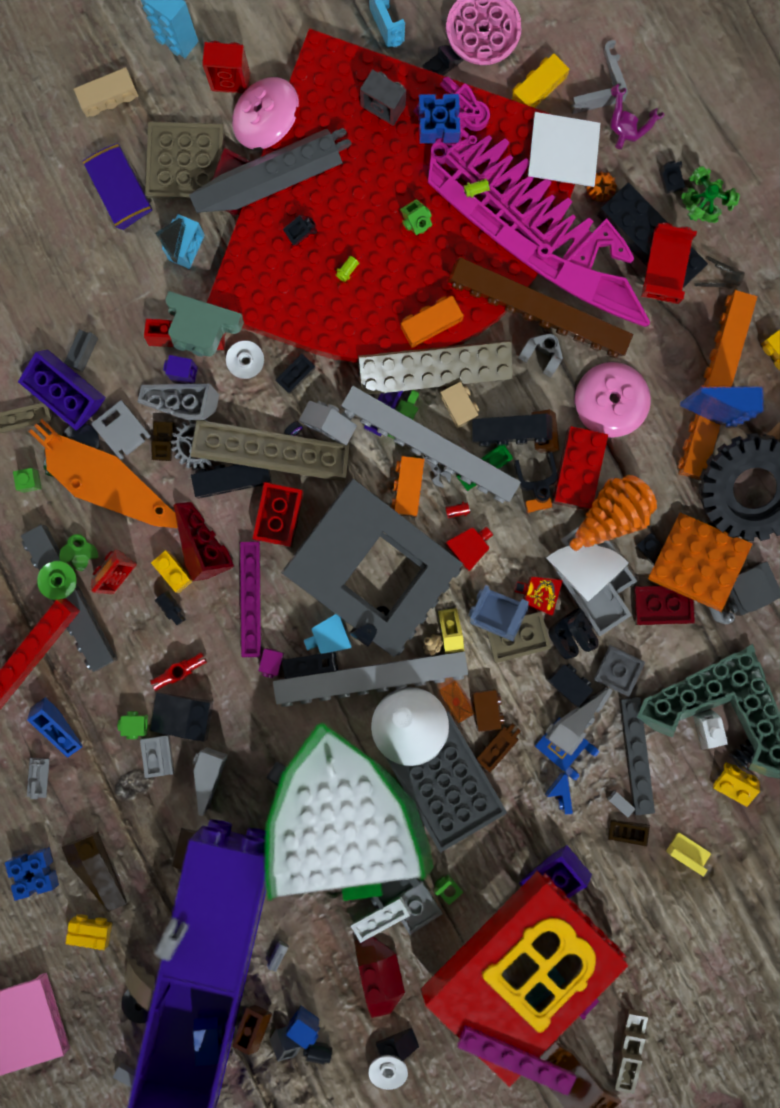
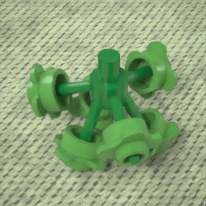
M701 166L693 171V175L689 177V180L694 181L698 186L704 185L706 190L699 194L697 190L688 188L686 193H682L681 199L686 205L685 209L689 211L687 215L690 217V220L697 221L700 219L702 222L716 223L719 220V215L722 214V210L714 205L716 197L721 198L722 205L727 206L728 210L732 211L739 202L740 194L736 192V188L727 190L724 193L722 191L723 180L708 181L711 170ZM703 197L704 200L700 203L699 206H696L699 204L700 198ZM707 201L710 202L709 205L705 206L704 209L701 210Z

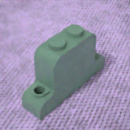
M170 291L167 294L166 304L168 306V313L175 316L169 328V336L174 347L180 351L188 350L200 357H203V355L207 357L213 356L224 333L237 334L243 327L244 320L241 313Z

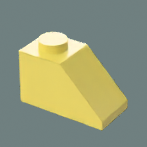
M457 608L438 611L445 654L464 651L463 634Z

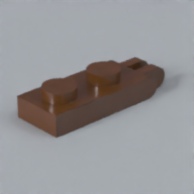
M513 723L508 728L504 726L476 757L478 763L490 773L519 740L517 736L521 730L517 728L512 733L511 731L515 727Z

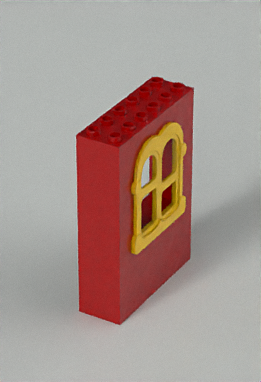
M537 870L420 990L425 1006L458 1038H460L465 1026H468L539 1058L629 965L624 960L626 955L620 950L618 945L613 940H610L600 927H597L586 913L584 914L573 900H570L566 893L559 886L557 887L546 873L542 875ZM546 931H552L560 938L558 950L549 959H544L532 947V942L541 933ZM522 952H526L539 965V969L520 989L515 990L502 978L501 974ZM576 954L582 959V970L566 988L560 989L547 976V973L565 955ZM538 982H542L555 995L554 1000L542 1012H537L524 999L525 995ZM480 1058L509 1087L521 1076Z

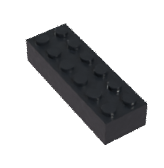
M628 182L600 209L597 216L602 221L606 218L625 240L629 249L647 267L654 230L659 223L668 222ZM692 246L683 288L708 265Z

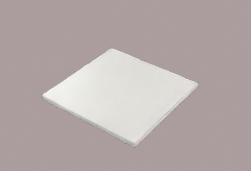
M535 112L528 176L594 187L600 123Z

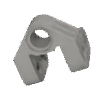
M546 334L530 338L522 350L519 359L527 363L535 348L538 347V350L542 353L552 356L543 371L545 375L551 378L563 359L557 337L553 334ZM546 340L552 341L553 344H554V347H553V348H547V347H545L544 341H546Z

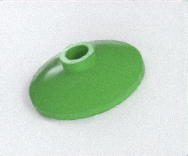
M61 561L47 563L41 568L37 577V585L40 592L52 600L67 598L73 593L77 584L74 569L69 564ZM58 577L62 579L61 584L56 583Z

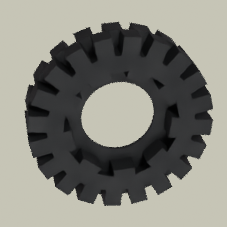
M757 433L747 434V438L744 439L741 436L731 439L732 444L727 446L724 443L718 447L717 451L719 453L716 456L711 454L706 461L707 469H702L700 475L702 484H699L702 506L715 526L720 531L729 533L728 536L736 538L740 536L743 540L754 542V537H758L760 541L770 539V534L772 533L779 536L780 439L777 440L774 436L767 434L760 437ZM751 468L768 470L775 477L777 484L776 493L772 500L759 508L742 506L736 501L733 493L734 483L738 476Z

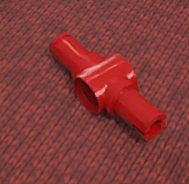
M200 652L188 660L185 659L171 665L170 668L165 670V673L150 680L151 685L158 683L153 686L154 690L158 691V689L169 683L173 684L185 679L189 674L193 673L192 670L206 664V658L199 661V659L204 657L203 653ZM177 666L183 669L181 677L176 676L174 672Z

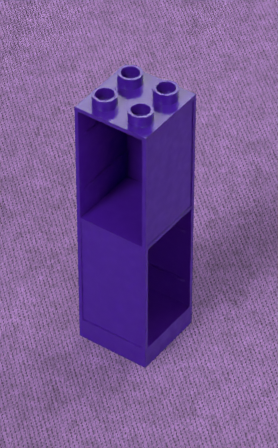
M210 819L208 826L202 825L189 840L171 919L177 920L173 934H176L183 922L188 924V929L175 949L171 960H161L127 1108H217L266 895V830L248 828L246 835L231 832L232 824L227 821ZM218 1017V1025H222L223 1037L219 1038V1042H223L219 1064L195 1066L194 1019Z

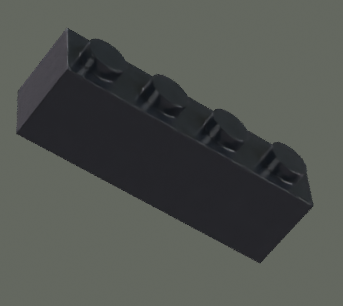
M549 414L472 419V441L479 444V447H490L491 443H497L498 446H508L509 442H516L517 445H526L527 441L543 444L546 443V440H552V416Z
M233 464V466L229 467L218 465L214 467V470L199 469L195 471V474H191L193 490L197 499L263 486L264 482L273 484L270 469Z

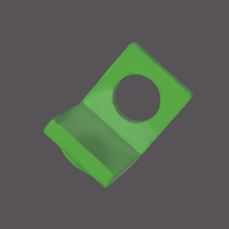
M449 875L442 876L435 882V894L437 896L440 894L448 905L463 893ZM448 886H453L456 890L455 894L451 897L446 896L444 893Z

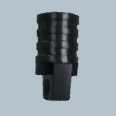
M169 590L154 600L169 620L172 619L176 625H180L186 620L181 612L182 608L177 604Z

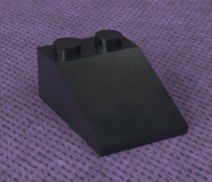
M157 692L150 731L204 742L208 739L214 701Z

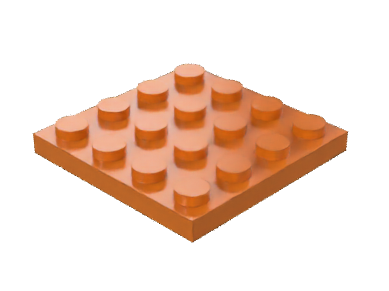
M680 512L648 580L722 612L753 543L739 537L728 536L729 533L722 532L716 527Z

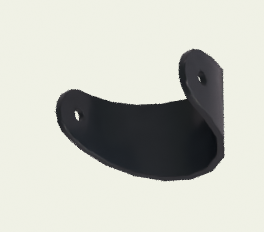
M386 606L376 608L380 612H384L385 616L390 612ZM367 623L357 630L353 627L349 634L369 647L377 635V628L373 624Z

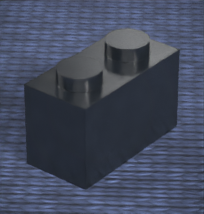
M561 663L547 681L573 705L579 707L593 691L590 687L591 683L585 677H578L575 674L577 670L572 665Z

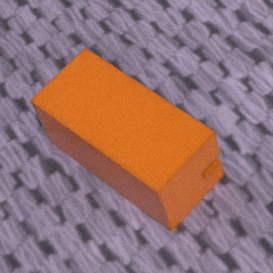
M551 498L545 503H540L536 499L524 502L527 513L552 508Z

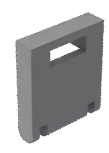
M122 400L91 423L120 460L124 458L120 453L121 450L126 455H129L145 442L141 436L142 433L148 439L151 437ZM115 411H118L120 416L106 426L103 421Z

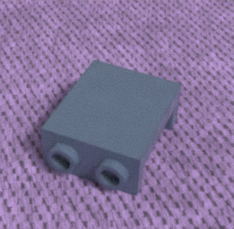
M485 585L484 589H480L478 592L476 606H472L468 615L470 623L510 641H514L528 610L529 602L523 599L520 602L490 590L489 586Z

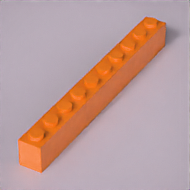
M738 290L727 296L724 306H727L726 311L722 313L719 324L722 325L720 331H717L715 335V349H712L709 355L711 363L705 370L704 378L706 380L701 388L732 387L758 296ZM698 414L695 415L694 421H691L689 425V439H686L683 450H685L684 457H681L678 463L680 475L701 480L702 469H707L708 467L706 461L713 454L721 425Z

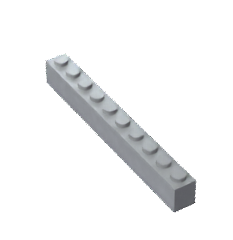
M352 386L341 405L344 409L343 413L352 418L354 415L361 418L360 422L368 427L371 425L378 428L377 432L387 437L389 434L394 437L393 441L401 446H404V444L410 446L411 452L418 456L421 453L428 457L427 461L436 466L438 463L445 466L444 471L451 475L457 473L461 476L460 480L469 485L471 482L478 485L477 489L485 494L488 492L495 495L493 498L502 504L504 501L510 502L521 483Z
M465 651L279 679L273 681L276 704H281V707L292 706L293 702L296 701L306 704L311 703L312 699L319 698L320 701L331 700V696L338 695L339 698L350 697V693L357 692L358 695L369 694V690L376 689L377 692L388 691V687L396 686V689L407 688V684L415 683V686L426 685V681L434 680V683L445 682V678L453 677V680L464 679V675H468Z

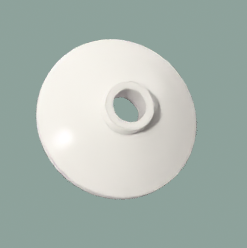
M240 341L232 345L228 350L226 364L234 376L249 379L256 376L262 370L264 355L260 347L255 343ZM248 358L249 363L243 364V359Z
M391 1055L376 1058L369 1067L371 1082L381 1089H396L405 1083L408 1076L406 1064L400 1058Z

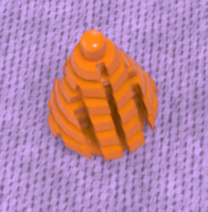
M627 475L622 479H608L598 494L597 499L593 502L592 508L586 514L587 517L580 525L581 527L575 533L576 538L570 541L569 545L572 550L578 551L583 546L591 547L594 544H600L607 540H613L616 537L619 538L626 534L646 529L650 525V515L657 509L654 493L643 480L633 475Z

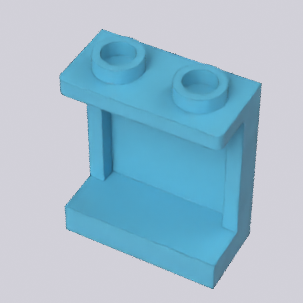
M369 0V9L387 48L401 45L405 41L404 19L395 23L392 22L387 11L389 0Z

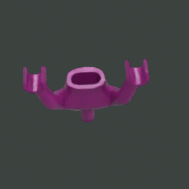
M619 84L611 89V94L616 98L610 127L619 135L615 148L622 149L625 139L634 142L641 138L653 127L657 120L664 117V112H660L657 115L658 109H653L649 113L650 119L637 130L638 118L627 111H622L623 95L626 93V88H622L619 91Z

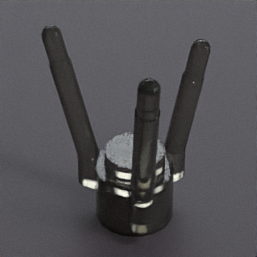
M707 256L706 260L714 263L716 268L726 272L725 281L727 283H695L694 286L727 287L733 289L734 285L740 286L742 284L745 272Z

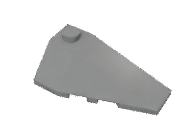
M211 384L141 385L137 402L185 420H205L216 412L219 394Z
M607 687L603 688L555 724H551L546 730L547 735L545 738L565 753L572 755L586 735L583 732L585 728L592 725L595 721L594 713L599 712L603 708L613 690Z

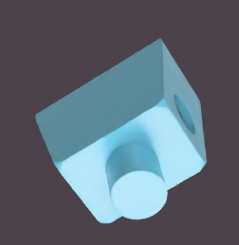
M336 614L311 628L314 636L304 639L307 650L318 647L321 654L352 647L342 619Z

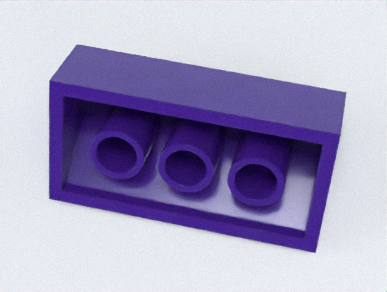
M49 350L35 352L18 380L19 384L75 430H78L98 411L106 398Z

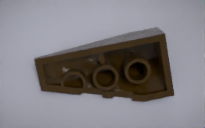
M99 832L62 846L68 865L108 912L127 904Z

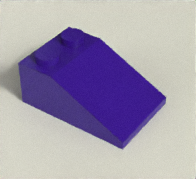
M565 845L519 882V885L522 887L538 870L542 875L546 873L553 880V883L557 887L559 886L566 893L567 897L570 898L588 886L592 874L568 845Z

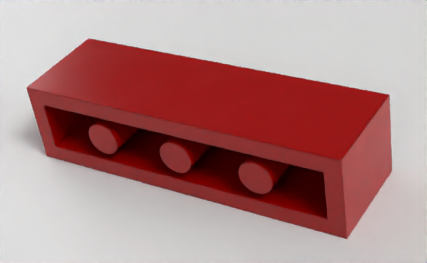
M146 319L144 338L148 346L174 347L169 336V328L173 320ZM226 333L223 334L217 350H224Z

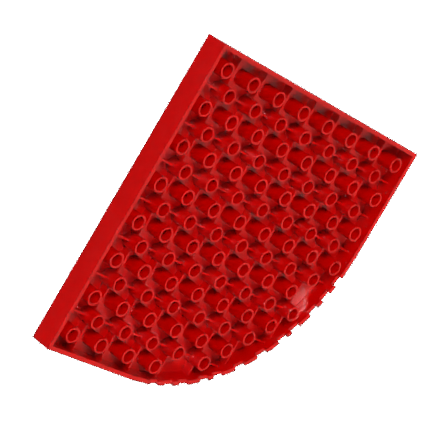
M309 28L289 81L295 88L299 99V107H296L294 114L296 119L288 133L280 141L268 148H264L261 157L325 129H328L332 134L334 131L344 128L347 132L346 135L334 142L337 145L339 142L349 139L352 144L348 148L339 151L343 164L242 207L207 303L241 313L244 320L243 329L316 355L334 360L359 363L358 356L462 345L482 334L507 313L504 310L505 307L499 304L498 306L491 305L483 297H480V299L469 295L470 292L467 290L459 291L451 287L452 284L448 283V279L457 259L463 258L528 288L533 284L539 273L493 240L428 184L430 153L434 143H419L420 120L413 111L419 103V95L435 94V99H443V94H449L440 86V83L446 76ZM372 69L376 72L384 73L389 80L394 83L399 82L406 89V106L394 126L361 107L360 89ZM451 79L460 88L465 84L463 82ZM468 85L476 100L486 104L490 111L489 121L484 129L472 131L466 127L464 128L470 136H476V143L488 135L492 137L482 155L506 138L510 143L497 163L509 155L513 159L503 174L526 158L530 161L535 112L550 113ZM437 151L435 155L443 156V153ZM485 161L475 170L481 175L489 161ZM446 163L441 166L449 175L453 176L455 174ZM529 166L518 183L528 177ZM461 177L457 180L463 187L467 185ZM534 177L524 194L545 179ZM510 180L505 181L496 188L501 195L510 184ZM550 180V186L538 202L539 204L551 195L555 197L545 214L567 198L570 199L575 184ZM479 194L473 195L480 202L484 200ZM416 199L426 206L432 215L430 217L432 226L418 235L405 228L403 224L405 219L400 210ZM527 200L516 209L521 214H524L531 204V200ZM489 204L486 205L495 215L498 213ZM299 215L311 217L316 224L315 228L318 232L310 234L297 246H294L283 229ZM503 217L500 218L510 227L512 226ZM552 220L546 221L537 229L545 234ZM352 256L359 262V265L350 274V279L343 282L336 276L337 269H341L348 257ZM444 296H447V298L453 296L463 314V320L411 348L401 330L402 320L409 315L415 316L419 314V311L428 305L430 307L436 305V302Z

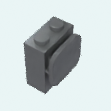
M767 561L740 571L728 597L730 602L728 603L729 608L736 616L756 611L780 598V587Z

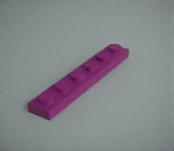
M240 542L241 657H261L260 542Z
M465 1026L457 1043L458 1048L567 1096L576 1079V1075L568 1070L468 1026Z

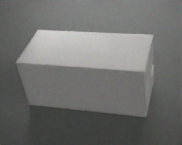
M615 790L607 798L627 817L635 810Z
M120 1063L113 1078L132 1088L136 1070Z

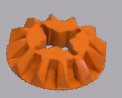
M600 171L596 173L595 186H586L592 199L604 202L614 196L617 185L615 178L610 173ZM601 180H602V182H603L604 185H607V186L604 188L603 193H602L601 187H597V186H596V185H599V184H600V181H601Z

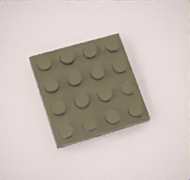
M148 122L146 198L191 200L189 194L209 183L213 178L222 150L224 149V124Z

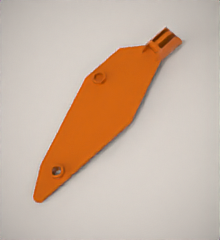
M43 419L40 422L51 432L50 435L38 424H35L34 427L46 438L44 441L32 429L28 431L45 447L47 471L74 497L152 526L178 529L175 512L118 457L59 435ZM158 508L163 509V513L157 514L156 510Z

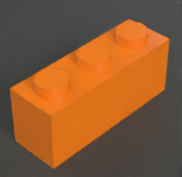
M444 296L436 302V305L432 307L428 305L422 308L419 314L415 316L409 315L402 320L401 330L411 348L463 320V314L453 296L449 298Z
M402 456L401 461L397 460L396 472L400 473L399 480L395 479L393 491H397L396 499L392 498L391 508L401 516L417 518L425 459Z

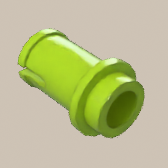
M486 178L472 184L468 182L464 186L467 198H473V195L490 191Z
M349 256L341 269H337L336 276L343 282L349 280L350 274L359 265V262L354 257Z

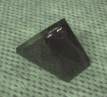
M180 218L155 233L175 263L178 261L186 227L183 219Z

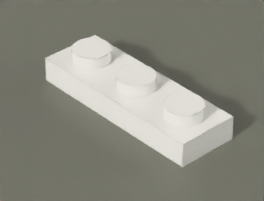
M400 896L384 905L382 910L378 908L353 922L351 928L361 943L409 917L411 912Z

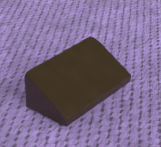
M181 828L172 867L183 870L189 840L197 831Z

